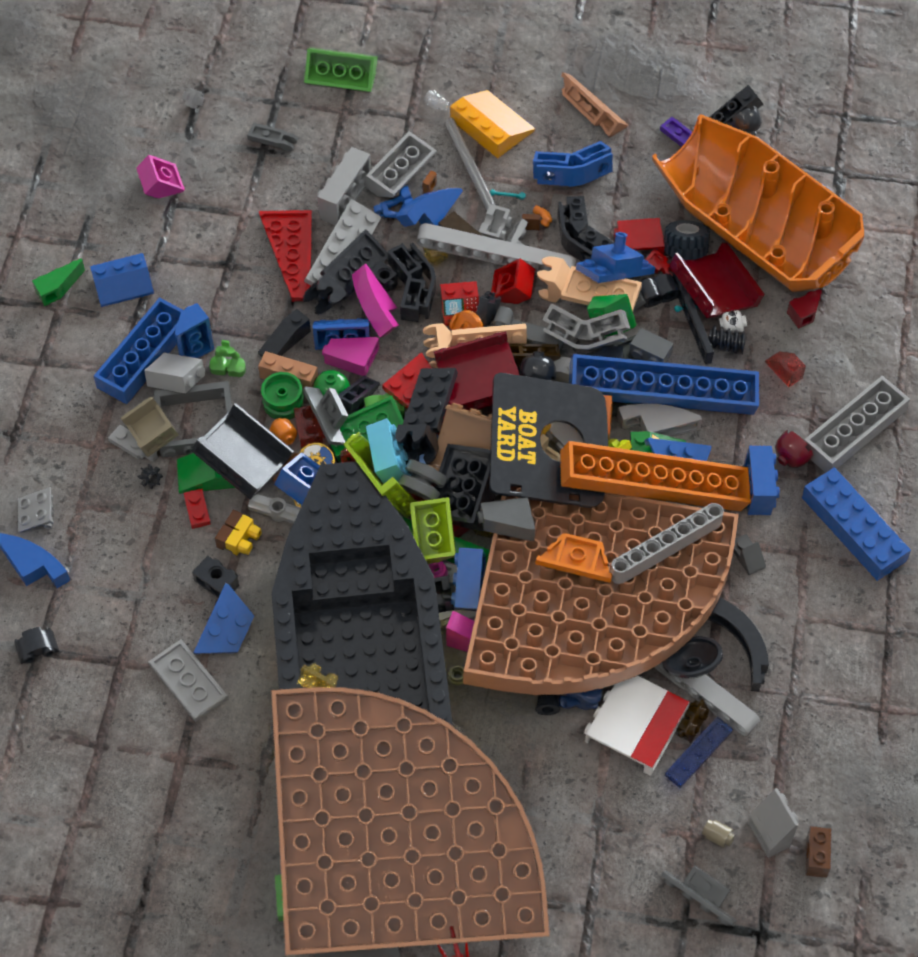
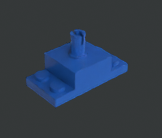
M623 232L615 234L614 244L593 247L591 260L587 259L584 262H578L576 265V270L597 283L655 273V266L651 265L649 261L644 260V255L625 245L627 234Z

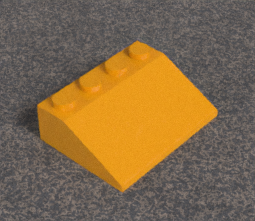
M488 90L464 96L450 106V118L455 120L457 126L496 158L501 157L535 131L534 127Z

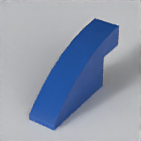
M447 188L425 193L410 201L395 217L403 227L415 225L418 221L421 225L426 223L438 226V222L445 217L463 190L461 188Z
M0 533V548L26 586L45 575H48L56 588L70 581L67 570L48 551L28 540Z

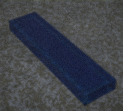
M716 717L665 772L664 776L681 788L733 732V729Z

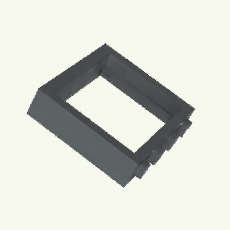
M229 381L194 385L186 394L164 389L154 391V399L161 409L162 406L225 398L227 413L232 408ZM199 438L170 441L160 448L161 457L192 454L191 449Z

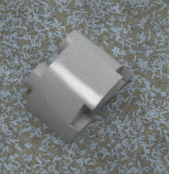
M490 204L479 232L485 237L505 241L507 235L506 228H510L512 223V217H509L510 209Z

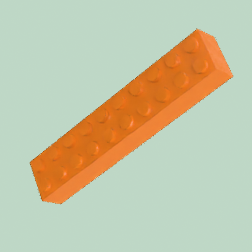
M568 441L560 450L561 486L704 507L717 503L725 510L739 512L751 503L748 467Z

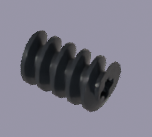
M716 325L710 329L708 339L712 343L713 349L719 344L720 350H723L726 346L727 352H730L733 347L734 353L741 349L743 355L747 338L745 331L739 336L737 329L733 334H731V328H728L725 333L722 326L719 331H717Z

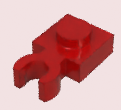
M653 249L645 259L655 266L656 274L659 271L663 274H671L669 271L673 273L669 266L670 264L667 263L668 258L656 249Z

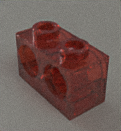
M311 406L294 408L301 450L308 444H323V438L326 437Z

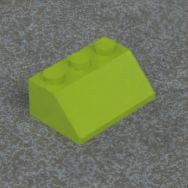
M449 497L410 503L414 539L427 564L455 557L456 551Z

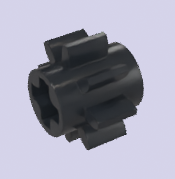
M150 464L146 468H140L142 472L141 475H138V478L143 480L141 485L145 487L148 484L151 489H153L154 485H160V478H163V475L158 473L160 468L156 466L153 469Z

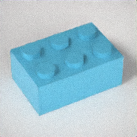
M387 418L366 426L374 470L383 484L392 477L399 482L402 475L411 476L405 469L408 456L403 449L404 444L397 442L395 438L397 428L394 424L391 425Z

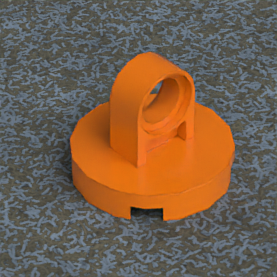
M463 310L454 314L449 328L450 330L484 327L485 324L482 323L476 313L470 310Z

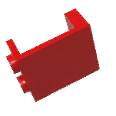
M660 218L617 221V226L613 229L614 239L616 233L623 232L627 234L625 245L633 250L656 249L664 255L665 245Z

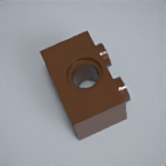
M810 827L806 840L805 876L827 878L831 869V829Z

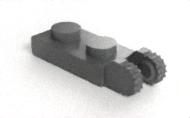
M253 123L247 135L248 140L278 148L281 147L283 150L290 152L294 149L293 143L295 144L298 141V137L294 134L258 123Z

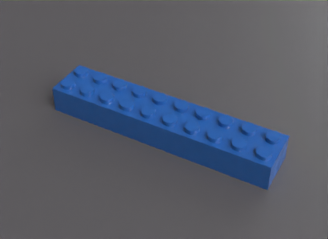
M573 354L569 364L570 384L596 388L603 395L612 396L613 402L661 404L677 408L754 415L759 407L758 371Z

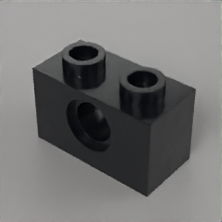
M208 555L192 571L194 581L217 598H219L225 583L229 584L234 591L239 587L236 572L232 569H226L218 559H212ZM216 576H221L219 579H213Z

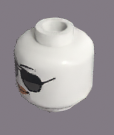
M739 310L726 312L722 315V318H719L720 326L724 328L725 333L728 328H731V334L736 329L738 334H741L744 331V327L747 326L746 316H742Z

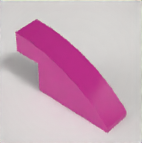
M364 264L352 274L354 288L371 325L379 337H384L399 326L391 314L397 307L368 265Z

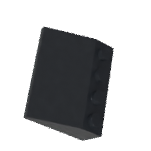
M447 444L439 472L447 476L448 479L444 487L438 488L434 486V488L440 493L438 499L449 497L453 525L484 531L482 523H478L477 512L480 511L481 503L493 502L496 496L489 489L490 449Z

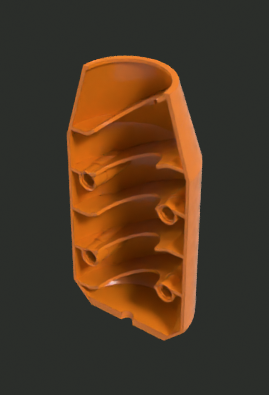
M700 114L697 117L696 125L690 137L672 157L659 161L657 154L652 156L653 163L691 215L792 292L822 288L830 284L851 262L849 257L853 252H857L864 239L862 213L754 135Z

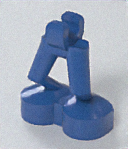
M408 186L403 187L396 198L375 205L373 208L374 213L381 216V218H396L395 216L399 212L390 211L388 208L402 202L401 210L413 200Z

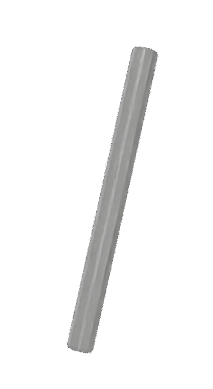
M453 118L447 119L445 125L486 210H488L489 205H495L455 120Z

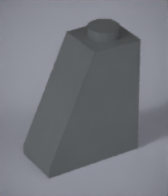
M528 497L481 503L480 511L477 512L478 523H482L484 531L534 541L535 525Z

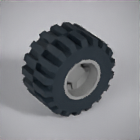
M691 220L669 223L665 227L664 252L671 257L678 253L683 260H694L706 256L709 250V228L702 223Z

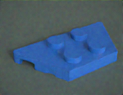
M655 438L644 440L645 445H649L655 454L707 461L712 449L710 445Z
M227 583L223 587L193 654L238 653L254 615Z

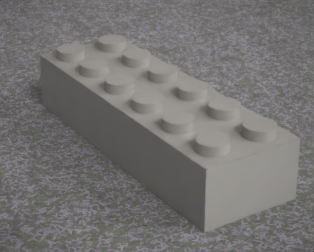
M881 376L804 439L807 443L806 449L808 451L811 449L814 456L811 460L825 473L834 467L838 469L905 413L910 398L885 377Z

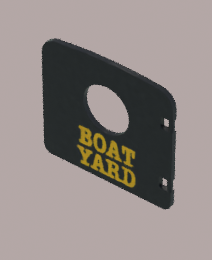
M497 373L493 378L490 491L496 495L528 497L530 500L565 505L571 504L586 508L598 506L603 501L605 492L561 486V462L553 460L545 453L541 446L540 435L543 428L548 424L562 422L575 428L580 434L583 443L608 447L606 400L602 392L589 386ZM510 486L521 487L520 492L510 491ZM569 494L579 496V501L569 499Z

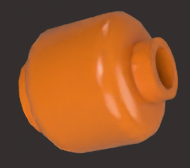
M278 418L272 422L269 431L286 445H291L297 437V430L291 421L287 418Z

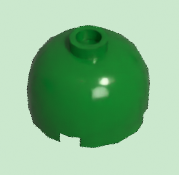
M336 370L322 372L316 377L313 388H319L323 396L329 388L335 389L337 394H340L350 386L347 377Z

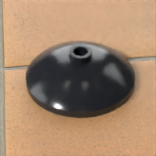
M693 636L676 653L664 660L662 665L666 672L678 678L692 679L702 677L712 672L720 664L723 658L722 647L712 638Z

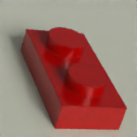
M198 489L183 493L192 529L211 525L203 490Z

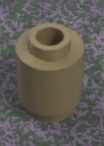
M709 819L702 832V835L706 836L707 840L722 848H725L727 845L731 846L735 838L733 829L717 820L712 821Z

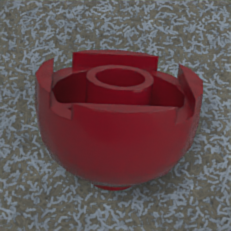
M786 430L778 438L775 445V452L778 456L777 460L783 466L802 467L814 455L811 449L809 451L806 449L807 443L793 431L788 433V430Z

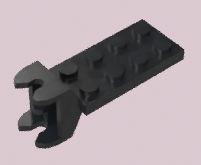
M365 229L320 272L322 276L305 291L303 301L310 302L316 299L318 305L315 307L314 313L317 315L325 313L342 298L345 300L355 291L352 274L364 264H367L370 270H372L388 258L387 251Z
M421 368L403 425H398L395 433L397 442L399 444L403 443L407 450L408 461L410 459L417 461L418 457L424 454L423 459L426 465L431 464L435 460L439 449L436 433L440 432L447 410L445 407L449 403L458 372L456 368Z

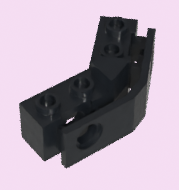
M584 196L566 197V205L558 202L557 216L561 244L567 253L584 262L587 259L591 260L593 247L614 244L612 240L588 225Z
M402 243L387 251L388 265L397 273L405 285L400 305V319L419 322L421 314L425 315V319L429 320L436 292L434 267L414 243L410 244L409 249ZM423 273L430 280L429 289H426V280H424Z

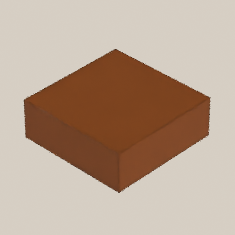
M430 171L422 182L423 194L432 192L436 186V172Z

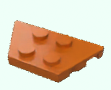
M563 533L557 538L556 542L547 547V551L544 554L536 557V565L611 583L612 574L608 568V560L604 554L603 542Z

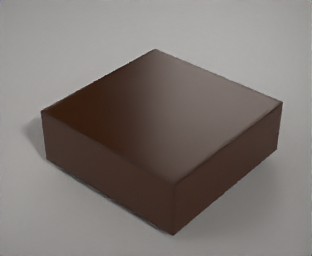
M522 214V218L528 222L525 227L526 230H539L540 214Z

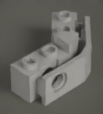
M550 304L542 319L549 323L547 328L544 327V332L576 349L586 351L597 350L604 346L628 340L623 331L630 329L626 312L621 309L584 321L568 311ZM558 326L566 330V334L560 333L554 327ZM613 332H618V334L604 338V335ZM573 336L586 341H597L599 339L600 342L591 345H578L569 339Z

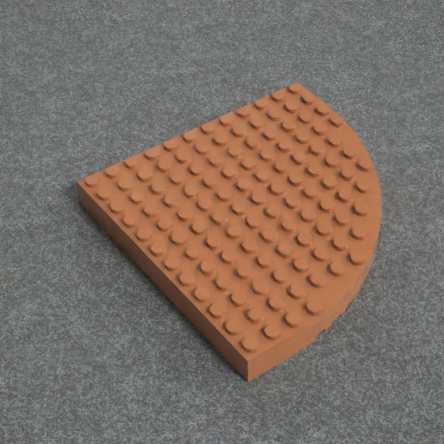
M510 486V491L520 492L521 487ZM605 493L603 501L594 508L528 499L535 525L534 541L493 534L464 667L463 684L530 695H559L602 689L636 677L657 666L676 653L697 633L719 601L729 573L739 514L724 512L719 528L625 583L617 584L612 580L611 583L536 565V557L544 554L547 551V547L556 542L560 535L567 533L603 542L604 554L607 557L610 572L612 561L615 558L702 508L612 493ZM569 494V499L579 501V496ZM502 495L501 500L516 499L520 497Z
M343 687L272 690L286 955L549 936L543 866L531 825L510 784L505 780L494 763L469 738L427 710L399 698L380 693ZM450 926H453L456 938H451Z

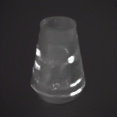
M429 90L424 98L427 106L445 112L450 106V102L435 90Z

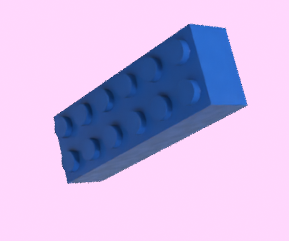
M159 297L95 373L94 380L97 389L128 404L146 382L144 370L163 353H170L176 346L175 330L180 313L183 310Z
M835 467L804 487L802 499L877 581L907 562L911 549Z

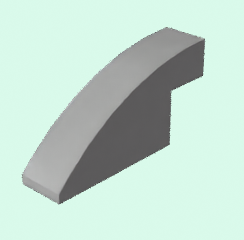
M661 404L627 405L618 407L617 419L621 429L640 425L642 432L650 431L670 437L699 430L702 423V418L698 414Z

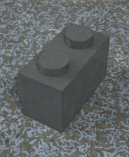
M640 328L630 343L629 354L643 361L666 363L672 355L674 343Z

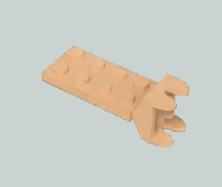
M545 257L542 259V263L545 266L552 268L550 271L542 270L537 272L538 278L548 285V289L538 291L542 299L556 303L561 298L589 305L593 296L628 294L632 311L634 310L642 282L620 279L597 283L576 270V267L571 266L570 269L562 258Z
M443 323L428 325L423 329V333L435 335V337L423 341L424 346L430 348L426 351V356L435 358L434 351H438L441 348L452 347L459 343H466L476 338H483L504 331L507 332L509 344H527L526 324L452 330V332ZM436 361L429 362L431 368H437Z

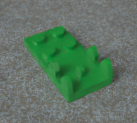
M389 396L348 415V418L339 430L345 442L350 436L358 432L369 442L366 426L387 418L391 425L394 424L397 428L398 425H403L404 420L393 396ZM331 444L337 460L340 463L349 462V455L351 454L344 445Z

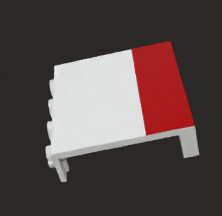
M636 676L614 684L612 690L606 692L603 698V706L597 707L593 716L595 718L593 723L589 722L585 728V742L588 743L591 738L644 765V773L651 776L674 736L676 728L682 718H684L689 707V701L640 676Z

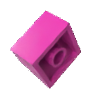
M148 155L136 167L143 191L148 196L159 199L181 193L185 190L174 163Z

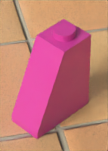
M379 338L330 339L328 345H325L322 351L324 363L366 376L380 349Z
M452 611L446 627V646L468 652L474 621L458 612Z

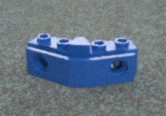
M602 141L574 153L536 151L533 159V179H537V184L579 186L613 172L611 148Z

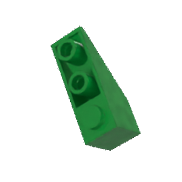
M82 258L32 280L35 292L44 306L61 299L84 273L85 268Z

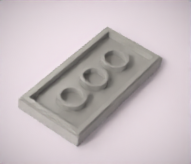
M182 639L148 661L151 668L195 722L228 700L227 694Z

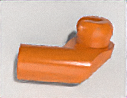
M536 205L533 213L540 214V217H542L540 224L548 227L550 222L552 223L550 212Z

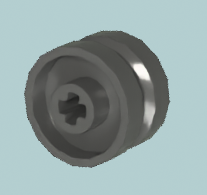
M410 459L405 469L412 476L402 475L399 480L400 485L408 492L422 499H438L440 493L433 486L438 488L444 487L448 479L447 476L429 465Z

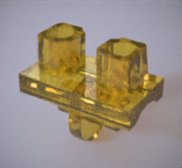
M312 663L309 667L304 665L301 668L298 683L302 684L305 688L336 687L338 676L333 673L324 676L321 674L322 669L320 666Z

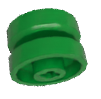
M277 372L264 380L261 387L262 402L265 412L271 418L293 419L300 414L304 405L303 388L300 380L295 375L288 372Z

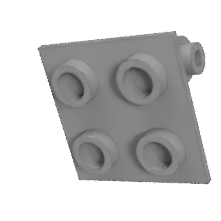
M51 487L18 498L19 533L39 525H43L45 529L52 528V525H54L52 517L54 507L52 505L53 495H51Z

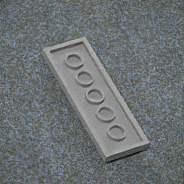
M350 199L304 282L312 285L322 276L320 272L365 229L372 235L381 216L355 200Z

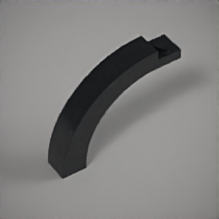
M719 598L707 620L728 630L742 645L750 665L751 691H759L761 684L765 683V673H767L769 667L768 653L763 638L757 627L744 612L730 602Z

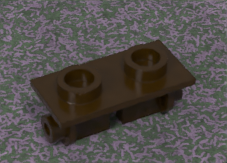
M704 699L701 702L695 700L690 703L685 713V717L690 719L682 718L676 728V735L680 738L686 736L690 744L698 736L702 723L709 715V709Z

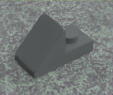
M747 534L735 539L733 552L748 575L766 568L758 542L752 543Z

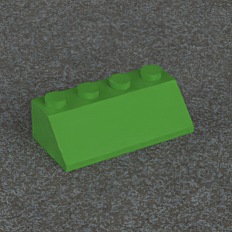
M308 48L304 83L371 92L376 75L378 56Z

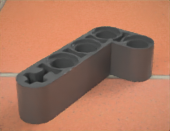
M504 306L498 308L492 326L526 324L527 344H559L561 353L564 342L544 332V327L514 320L513 311L510 308Z

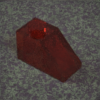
M779 351L765 360V363L788 387L803 379L806 365L794 353Z

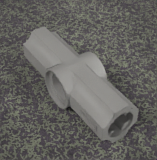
M256 494L249 500L248 510L270 516L275 522L286 521L294 524L301 508L286 503L282 498L272 499Z

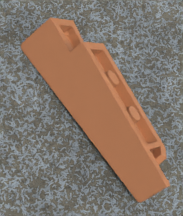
M562 73L564 78L562 95L590 122L596 126L600 125L609 137L628 126L627 123L570 74Z

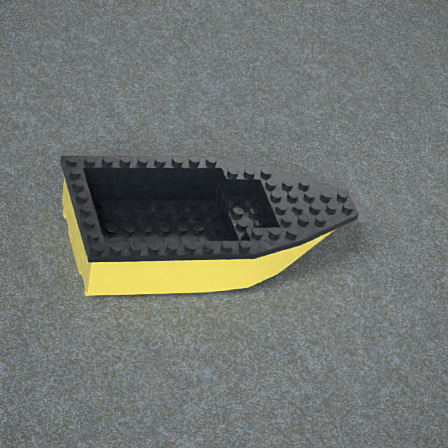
M356 461L320 465L287 537L271 592L279 690L343 687L371 691L411 703L427 710L429 713L453 726L435 580L430 567L408 525L385 495H381Z

